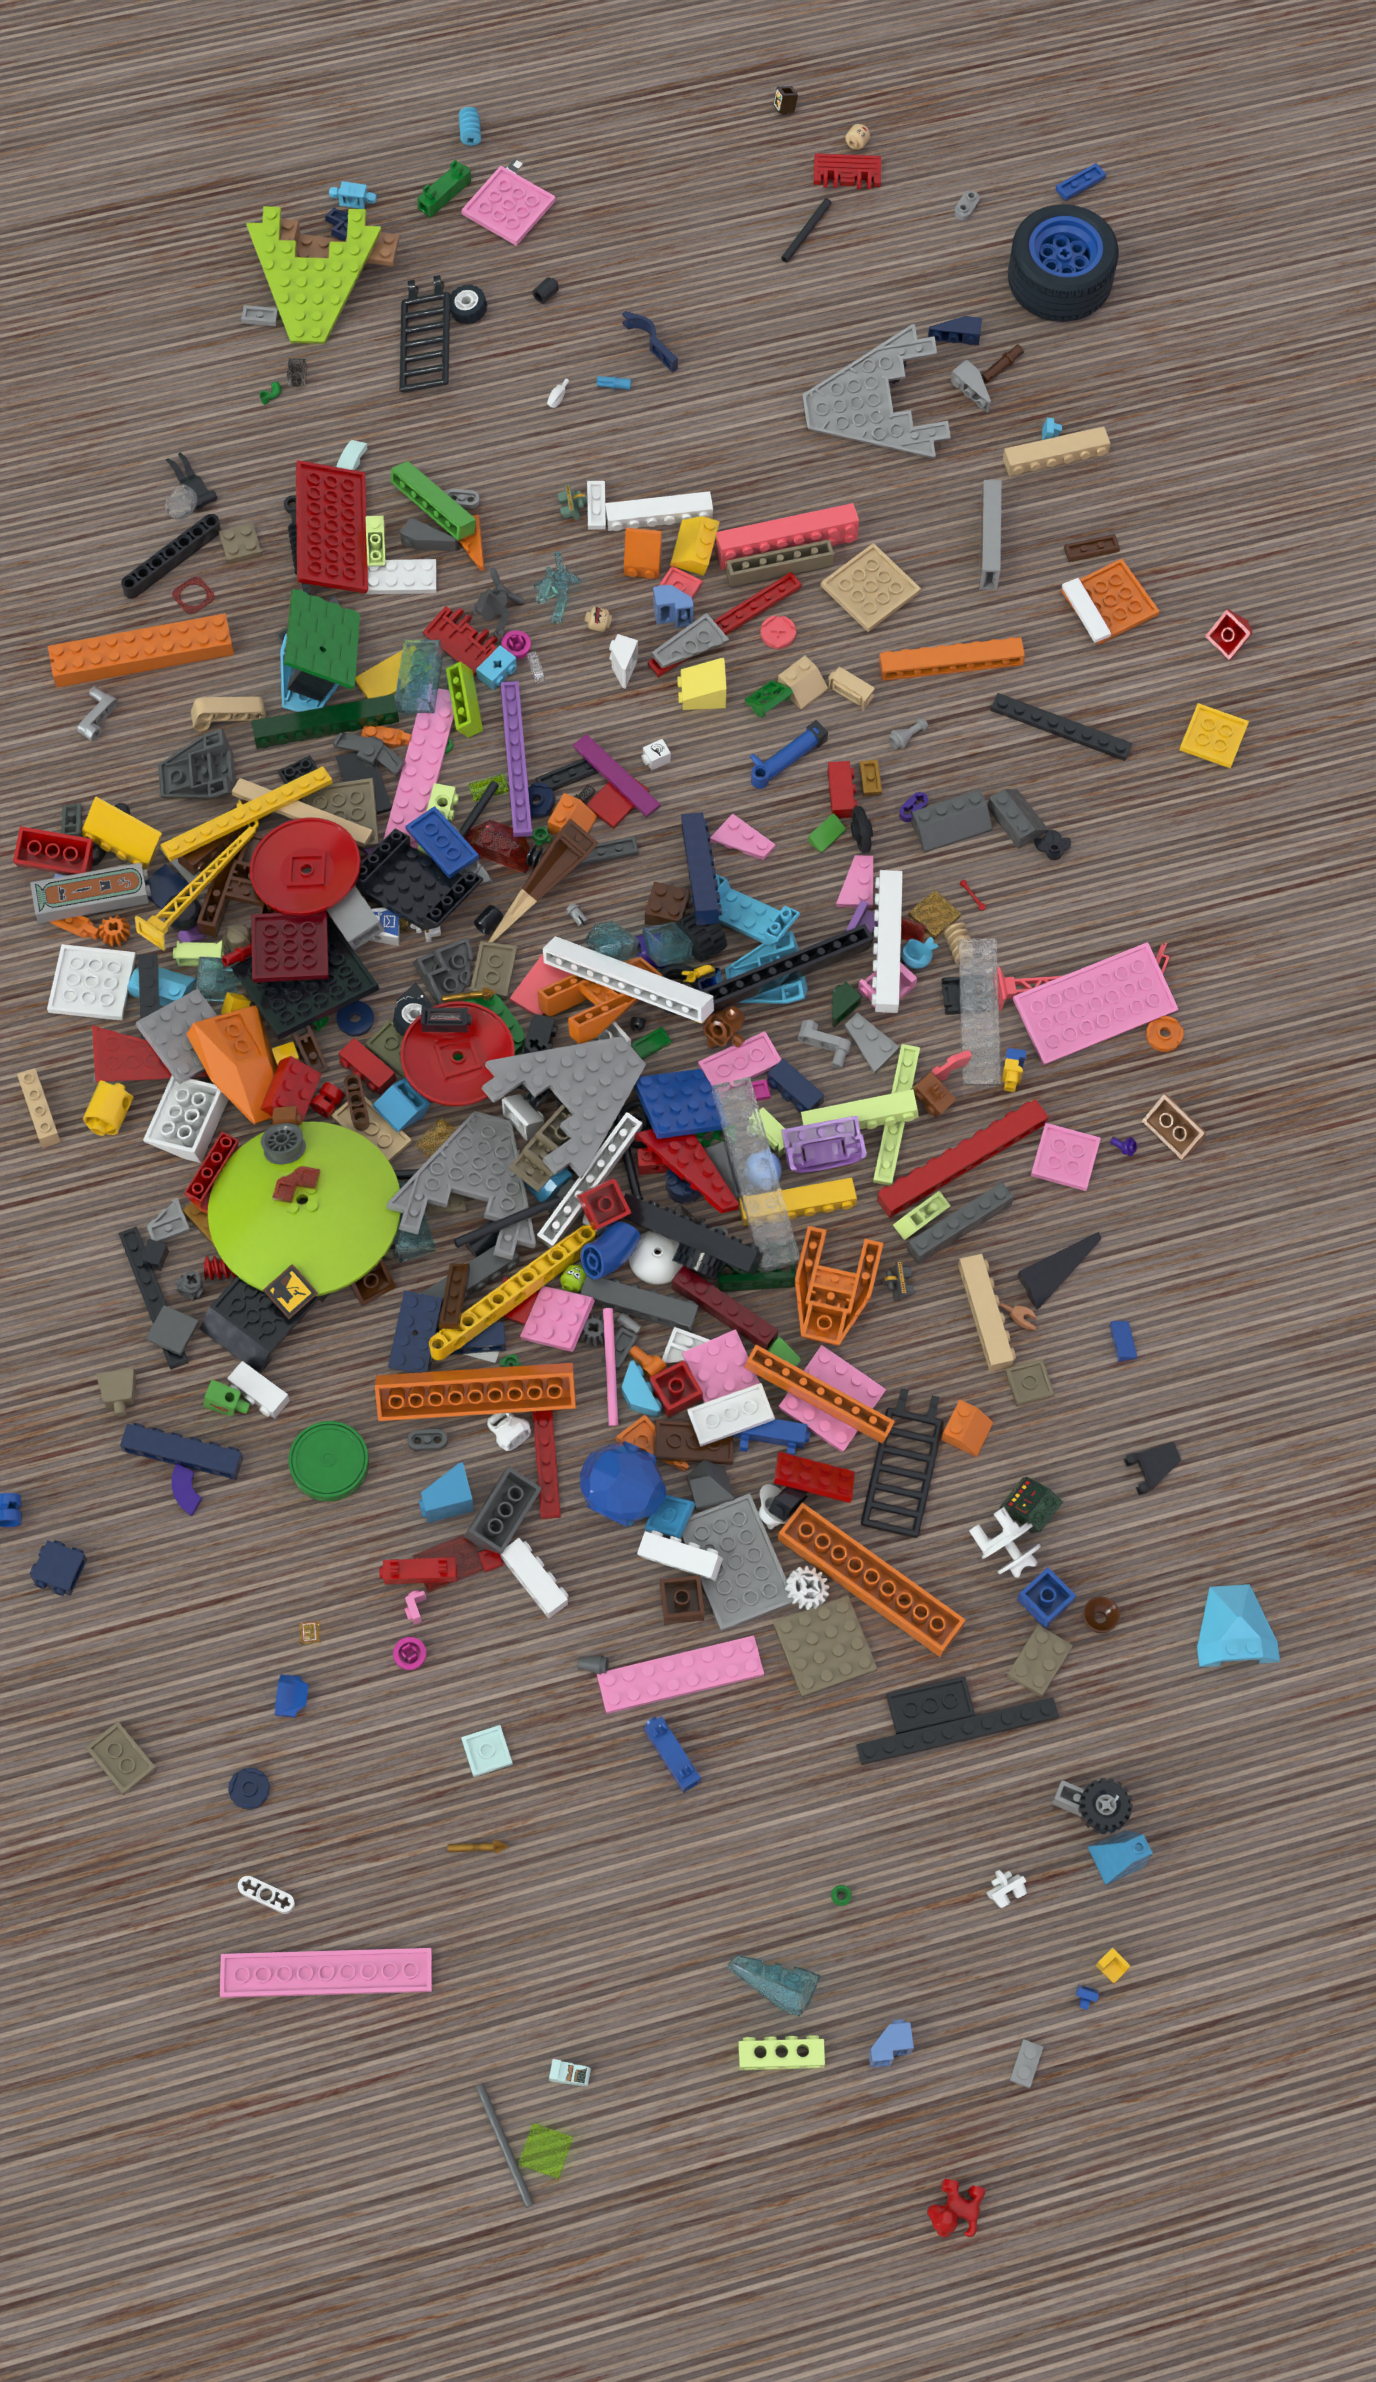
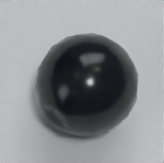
M178 894L171 896L169 900L166 902L165 906L170 901H172ZM195 898L170 926L178 931H188L195 928L202 909L199 901ZM177 903V907L179 908L183 903ZM173 907L169 912H175V908Z

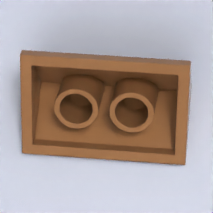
M1166 1093L1142 1120L1181 1160L1202 1144L1206 1134Z

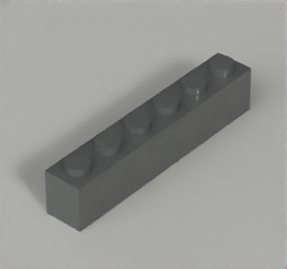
M1001 1182L908 1241L907 1251L917 1264L922 1263L1010 1207L1014 1196L1005 1184Z
M495 1246L467 1263L470 1266L464 1302L474 1292L482 1291L491 1281L499 1280L505 1272L516 1269L520 1263L519 1255L516 1251H514L513 1258L510 1260L493 1255ZM447 1277L420 1294L444 1298Z
M587 1275L580 1295L593 1297L595 1300L594 1306L605 1309L612 1308L615 1312L628 1313L633 1317L672 1328L676 1327L690 1333L693 1332L699 1314V1306L693 1301L678 1300L673 1295L664 1296L655 1290L646 1291L637 1285L622 1284V1282L616 1279L607 1280L600 1278L594 1280Z

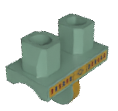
M570 484L565 485V491L558 493L560 503H568V505L560 508L564 519L573 516L575 520H579V508H583L584 504L587 503V496L581 494V491L575 492L571 490Z

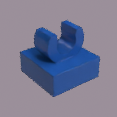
M1078 1984L1076 1996L1081 1997L1080 2008L1088 2010L1090 2000L1097 2002L1099 1991Z

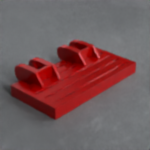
M815 153L814 185H821V179H823V188H827L828 179H834V188H838V180H840V186H854V182L857 180V189H861V180L867 181V189H871L872 181H874L873 187H881V156Z
M445 606L422 633L456 662L461 661L472 669L473 675L476 677V669L497 649L494 644L498 639L495 635L491 636L482 646L481 644L489 636L490 631L484 629L479 634L469 625L472 620L469 614L456 625L455 623L463 615L464 610L459 608L453 613L451 609Z

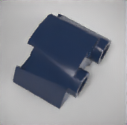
M668 1169L666 1174V1190L669 1198L676 1203L684 1204L692 1201L695 1202L701 1197V1192L693 1190L689 1182L682 1183L679 1180L680 1177Z

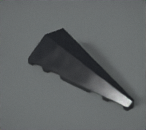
M1099 1232L1019 1271L1017 1277L1028 1292L1027 1296L1036 1310L1041 1308L1042 1304L1066 1280L1083 1258L1100 1242L1101 1236Z

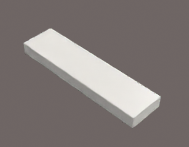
M1079 578L1062 584V589L1094 643L1111 637L1110 630Z

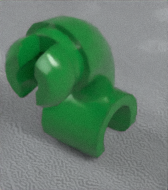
M279 382L271 384L272 391L270 393L266 390L260 392L262 404L266 405L270 400L280 395L282 387Z

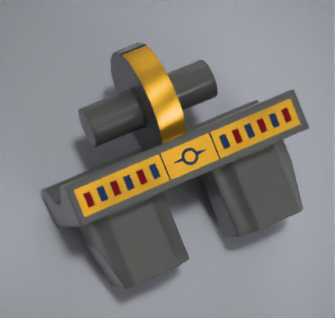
M896 1261V1265L889 1268V1271L886 1272V1277L881 1281L882 1285L888 1286V1290L893 1292L894 1301H900L903 1297L911 1296L914 1293V1285L905 1284V1279L911 1277V1267L903 1266L902 1261Z

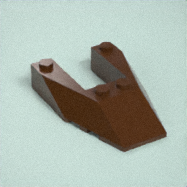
M255 834L211 881L197 920L200 934L213 937L218 936L230 900L260 906L258 914L281 913L270 908L258 897L250 879L252 855L259 842L265 836Z

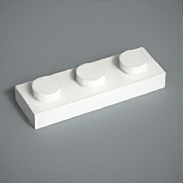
M587 481L588 530L606 529L605 481Z

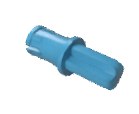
M616 376L597 377L596 384L599 387L613 388V390L615 388L631 389L630 378H616Z

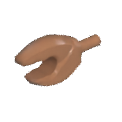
M1001 1302L1000 1307L1011 1312L1010 1317L1018 1326L1028 1330H1036V1326L1024 1320L1026 1316L1036 1320V1315L1033 1311L1020 1305H1015L1012 1308Z

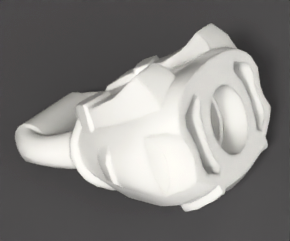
M512 1413L493 1414L488 1418V1428L496 1434V1442L499 1447L506 1451L517 1448L531 1434L529 1422L523 1418L515 1417ZM503 1416H507V1418L503 1419L497 1426L493 1425Z

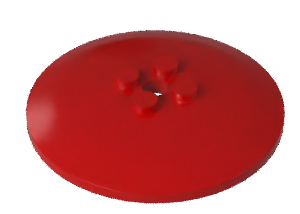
M299 818L279 825L259 842L250 862V879L258 897L270 908L288 915L303 916L316 914L338 904L352 890L360 873V852L354 838L339 824L322 818ZM306 868L312 869L307 874L302 873L303 870Z
M465 1001L447 1002L432 1007H468V1014H472V1025H468V1032H422L421 1015L411 1023L404 1035L400 1056L405 1077L420 1095L432 1102L445 1106H468L489 1098L482 1090V1086L493 1079L494 1076L486 1068V1062L515 1056L514 1041L509 1028L490 1009ZM430 1018L439 1020H460L453 1018ZM456 1054L464 1056L460 1061L454 1060L453 1057Z

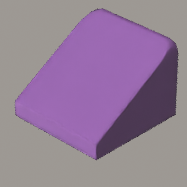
M197 926L188 931H180L178 934L182 942L199 943L207 937L199 933Z

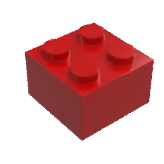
M610 1178L576 1195L592 1230H598L631 1214L615 1178Z
M684 1360L649 1378L653 1393L659 1399L668 1418L703 1400V1391Z

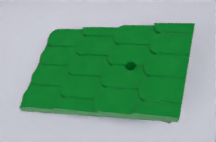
M292 589L284 665L292 667L287 690L321 702L335 683L349 689L355 687L360 614L358 612L343 608L333 602H327L320 597L311 596L302 590Z

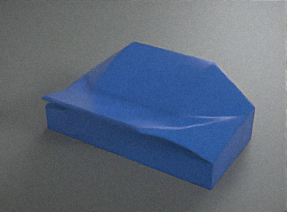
M280 1674L275 1702L276 1716L296 1718L297 1712L306 1706L309 1684L305 1683L300 1676Z

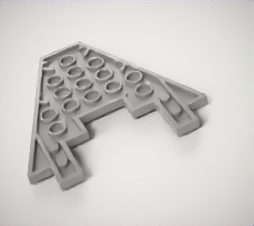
M912 324L802 394L808 430L935 459L934 442L951 440L948 421L913 427L911 410L893 413L889 381L906 378L903 361L937 355L935 336L917 339L915 324Z
M620 1036L489 1060L485 1066L494 1078L482 1086V1090L494 1103L522 1083L534 1097L550 1088L572 1114V1116L561 1122L559 1126L570 1140L545 1156L543 1162L554 1175L570 1165L576 1174L582 1178L646 1064L626 1040Z
M474 1111L387 1203L386 1209L403 1213L399 1230L418 1234L427 1203L446 1208L451 1192L488 1202L484 1218L498 1221L528 1208L523 1180L508 1169L510 1164L518 1157L512 1122ZM531 1217L501 1229L493 1255L512 1260L516 1244L534 1249L536 1241Z

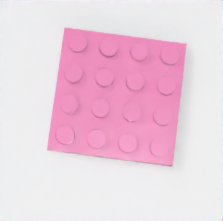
M500 166L461 212L463 216L517 246L555 203L556 197Z
M821 1345L804 1369L810 1375L872 1409L886 1391L881 1385L823 1345ZM789 1392L778 1406L779 1410L798 1423L807 1424L808 1430L841 1453L844 1452L858 1431Z

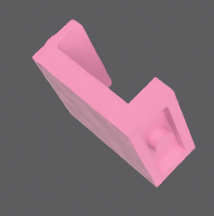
M901 962L899 1000L910 992L917 982V977ZM876 971L867 979H861L858 984L859 993L863 997H867L871 1003L872 994H876V988H872L873 977H876Z

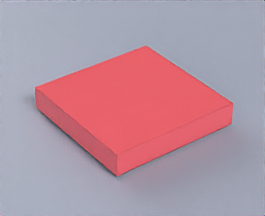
M671 566L659 585H672L693 599L702 586L703 581Z

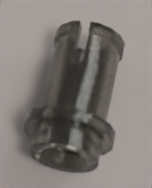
M587 785L574 797L580 799L586 805V802L596 791L592 786Z

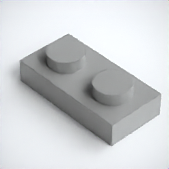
M244 305L241 318L242 323L276 326L279 313L278 308Z
M1023 2039L1011 2074V2082L1030 2089L1043 2046Z

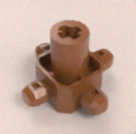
M735 1006L721 1009L710 1014L705 1019V1021H708L704 1025L703 1030L704 1034L708 1037L706 1044L710 1048H714L717 1045L725 1046L730 1041L738 1048L744 1044V1038L737 1033L745 1021V1016Z

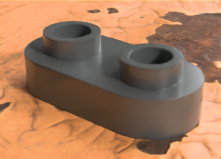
M441 1429L414 1430L408 1435L407 1439L409 1447L414 1451L441 1450L447 1445L448 1441L446 1433ZM439 1438L441 1442L435 1443L434 1440ZM419 1439L421 1443L415 1444V1440Z

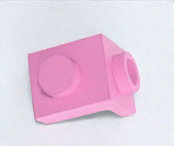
M416 1590L405 1597L408 1607L404 1608L408 1620L412 1619L414 1625L422 1622L416 1603L426 1600L425 1592Z

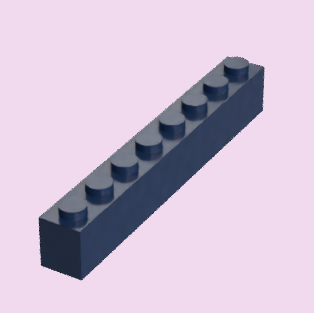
M703 812L681 814L682 834L696 925L719 923V916L722 915L721 904H718L720 903V894L716 892L718 891L717 879L714 880L716 878V869L712 867L714 866V857L710 855L712 854V844L708 843L710 842V832L707 831L708 820H704Z

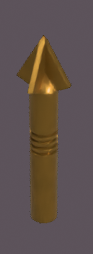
M483 986V989L479 991L442 995V1001L446 1003L476 998L488 1000L496 991Z
M495 1839L493 1843L448 1844V1852H475V1850L477 1852V1850L494 1851L497 1854L509 1846Z

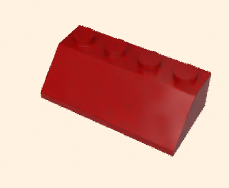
M20 826L13 863L20 867L65 875L91 872L93 865V839Z

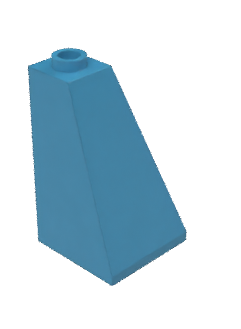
M1127 1830L1087 1847L1105 1885L1143 1869L1153 1854L1144 1834Z

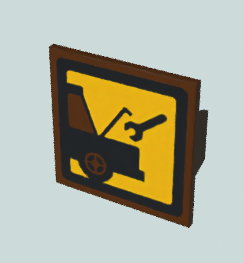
M293 1264L263 1289L288 1319L318 1294Z

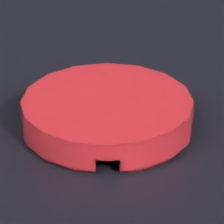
M771 616L762 623L761 639L770 648H786L795 640V625L792 620L785 616Z

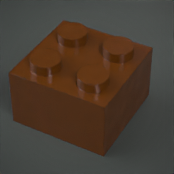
M654 881L645 911V924L679 931L677 921L686 915L690 901V890Z
M700 1575L660 1579L664 1625L704 1621L705 1613Z

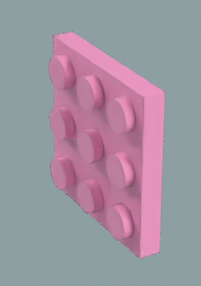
M1045 1123L1031 1176L1086 1191L1101 1138Z
M543 1286L520 1335L521 1339L573 1352L595 1300L593 1297Z
M736 1329L682 1352L688 1368L703 1391L704 1403L760 1383L756 1374L744 1368L749 1357Z

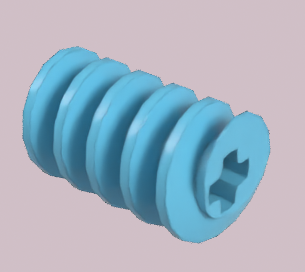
M474 107L462 108L459 112L460 140L468 146L478 145L481 142L478 110Z

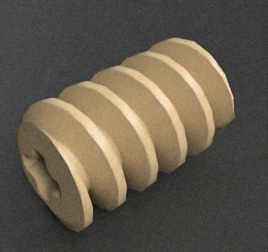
M965 923L952 924L943 931L947 943L950 945L949 948L952 951V956L955 958L954 961L958 965L971 962L974 959L972 955L976 952L975 948H971L973 943L968 942L971 937L967 935L968 930L964 929Z

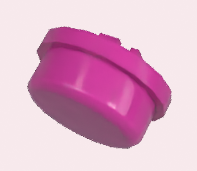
M515 630L505 634L501 645L514 655L516 660L526 657L529 653L531 641L526 633Z
M406 1637L396 1643L393 1649V1658L400 1668L414 1670L424 1663L426 1648L419 1639Z

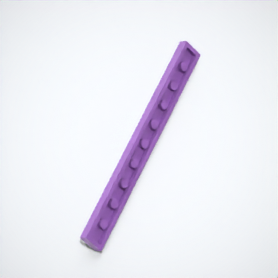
M500 682L513 836H532L519 682Z

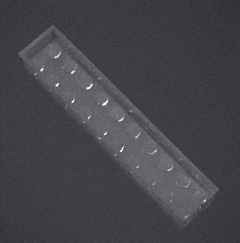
M746 1077L733 1080V1090H730V1082L713 1085L712 1095L753 1245L759 1247L758 1251L764 1254L759 1264L760 1271L763 1273L799 1264L800 1256L751 1079Z

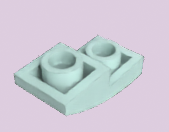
M351 440L341 454L336 467L355 470L360 465V457L367 451V443Z

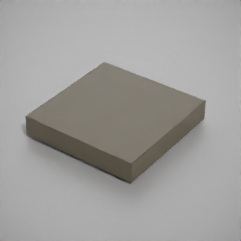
M1043 1359L1005 1369L1016 1406L1054 1397L1055 1394Z

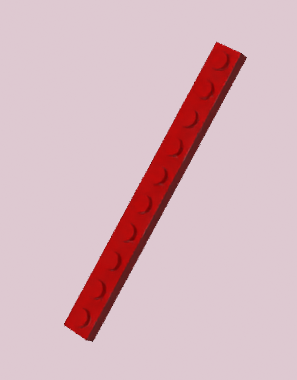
M790 572L713 621L727 635L801 589L802 584ZM653 658L648 661V666L659 678L688 659L662 669Z

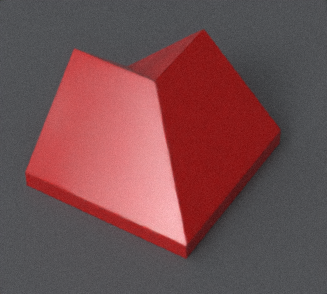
M1227 609L1205 637L1228 660H1231L1253 632L1248 620Z

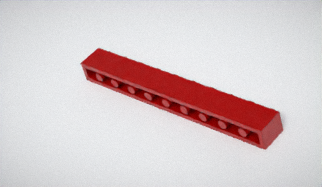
M1036 1099L1032 1102L1027 1101L1017 1111H1010L1002 1120L992 1122L987 1129L978 1130L972 1138L968 1140L963 1139L958 1143L957 1147L945 1150L940 1157L930 1159L925 1166L913 1169L910 1175L902 1176L890 1187L885 1186L880 1189L877 1202L887 1216L892 1218L1042 1128L1048 1122L1049 1116Z

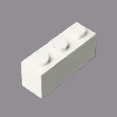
M243 1361L227 1378L229 1387L239 1390L245 1396V1401L249 1402L252 1406L255 1404L260 1407V1412L267 1417L270 1415L275 1419L290 1401L287 1393Z

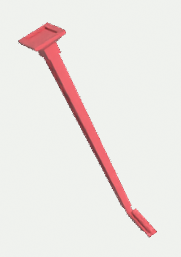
M1167 943L1160 946L1155 958L1158 965L1161 958L1166 959L1161 970L1162 974L1169 960V956L1163 954ZM997 967L993 982L999 1011L1002 1010L1006 999H1013V996L1032 989L1029 984H1036L1035 987H1037L1041 983L1045 984L1062 976L1014 979V977H1004L1001 968ZM1015 985H1021L1024 989L1016 990Z

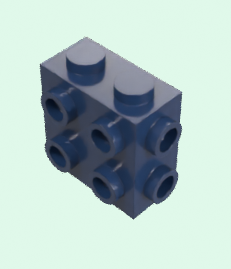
M47 1540L45 1546L43 1545L40 1548L37 1564L34 1563L30 1571L34 1585L41 1589H46V1587L53 1589V1592L60 1596H64V1594L71 1596L87 1561L85 1554H83L84 1552L76 1547L72 1549L67 1548L60 1541L54 1540V1542Z

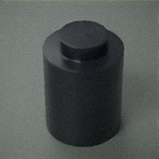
M547 277L532 291L534 298L541 304L546 303L559 290L558 282L554 278Z

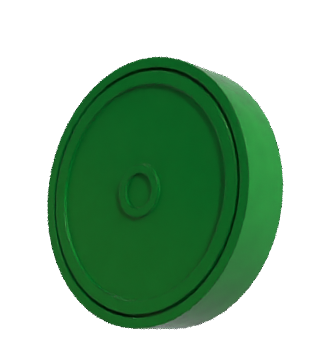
M323 1421L307 1427L295 1438L290 1448L288 1463L294 1483L305 1495L315 1500L330 1502L344 1499L360 1488L368 1474L369 1455L363 1438L355 1429L341 1422Z

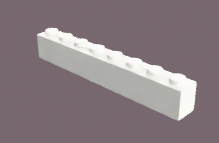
M880 870V875L876 877L875 888H879V894L875 893V905H878V910H875L874 921H878V927L874 926V938H877V943H874L873 954L877 955V960H873V971H876V977H873L872 988H876V994H872V1005H875V1012L898 1013L902 871Z
M626 1112L594 1156L584 1176L577 1179L537 1234V1239L541 1243L552 1248L561 1241L583 1210L576 1195L604 1182L635 1139L636 1133L641 1131L642 1122Z

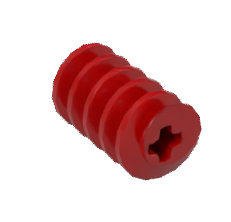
M208 1256L205 1257V1280L208 1275L211 1280H214L215 1275L220 1280L223 1274L226 1279H230L231 1273L234 1278L237 1277L221 1258L218 1261L217 1257L213 1256L212 1261H210Z

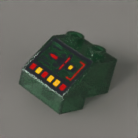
M1023 1477L1001 1504L1000 1508L1005 1507L1011 1519L1017 1520L1021 1525L1032 1523L1033 1526L1028 1531L1036 1533L1041 1532L1063 1501L1049 1488L1029 1477Z

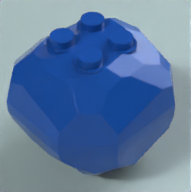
M623 1441L622 1444L616 1443L604 1446L592 1452L586 1458L580 1473V1486L583 1497L587 1502V1508L627 1527L629 1522L649 1517L658 1510L666 1497V1487L659 1469L655 1465L657 1456L644 1450L638 1452L639 1447Z

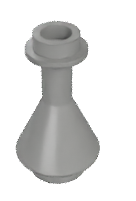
M918 718L916 720L917 724L909 729L892 730L889 737L891 745L895 749H904L914 733L919 730L926 731L928 727L926 720Z

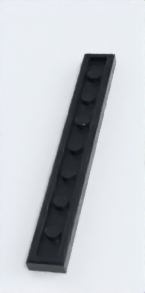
M136 1226L118 1234L154 1324L164 1305L167 1306L152 1265L141 1261V1255L145 1247ZM162 1348L170 1370L189 1363L185 1351L180 1356Z

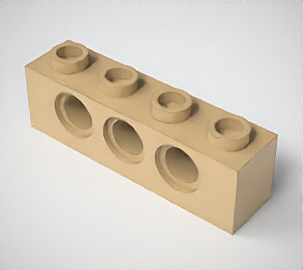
M33 1068L18 1073L17 1076L42 1148L60 1143L61 1141L36 1069Z

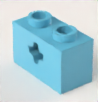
M499 646L476 669L477 679L494 690L497 686H501L500 682H504L509 674L511 675L517 669L516 657L502 646Z

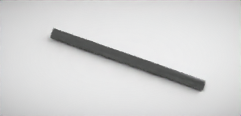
M483 2083L476 2086V2090L526 2208L534 2204L485 2086Z

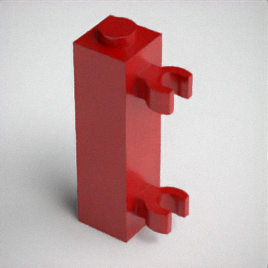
M455 1557L383 1560V1566L379 1567V1577L383 1579L385 1585L457 1582V1561Z

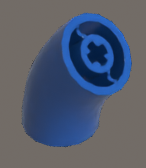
M614 1221L606 1225L599 1238L582 1248L581 1263L585 1273L590 1278L596 1280L608 1276L619 1269L637 1248L641 1239L639 1231L624 1222Z

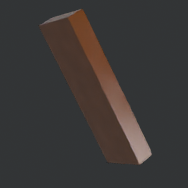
M1113 534L1065 544L1064 550L1068 562H1074L1117 553L1120 551L1116 535Z

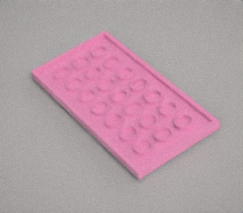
M1148 942L1013 996V1001L1043 1066L1179 1010Z

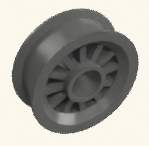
M276 1124L267 1129L261 1137L264 1155L268 1161L274 1164L292 1163L299 1159L306 1149L303 1133L295 1124Z

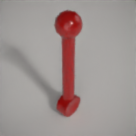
M961 880L960 885L967 890L978 904V909L984 911L986 905L978 900L968 887L967 881Z

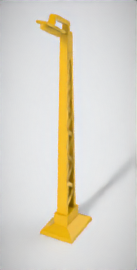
M240 800L236 804L237 807L242 805ZM254 821L255 825L253 827L250 826L156 916L152 915L147 921L139 916H135L137 933L165 951L164 935L168 932V927L256 834V829L259 827L258 821ZM177 903H183L179 908L177 907ZM173 907L175 908V912H169ZM162 918H168L165 922L161 921Z

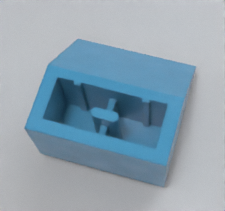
M404 1078L393 1084L372 1107L398 1133L424 1118L430 1103Z

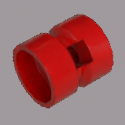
M325 1082L319 1090L320 1095H315L310 1106L319 1115L330 1118L336 1110L335 1106L340 1105L345 1095L335 1085Z

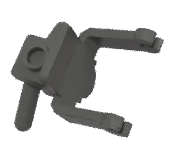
M491 568L490 574L495 588L493 590L488 588L480 594L472 612L475 615L479 612L487 621L500 614L501 618L494 632V635L499 637V634L503 635L505 632L504 629L510 617V612L506 608L508 599L520 605L524 603V599L510 592L500 581L497 570Z

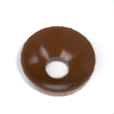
M1107 1597L1092 1598L1083 1609V1620L1086 1626L1096 1633L1110 1632L1119 1622L1120 1612L1118 1606ZM1096 1613H1103L1106 1621L1097 1623L1094 1615Z

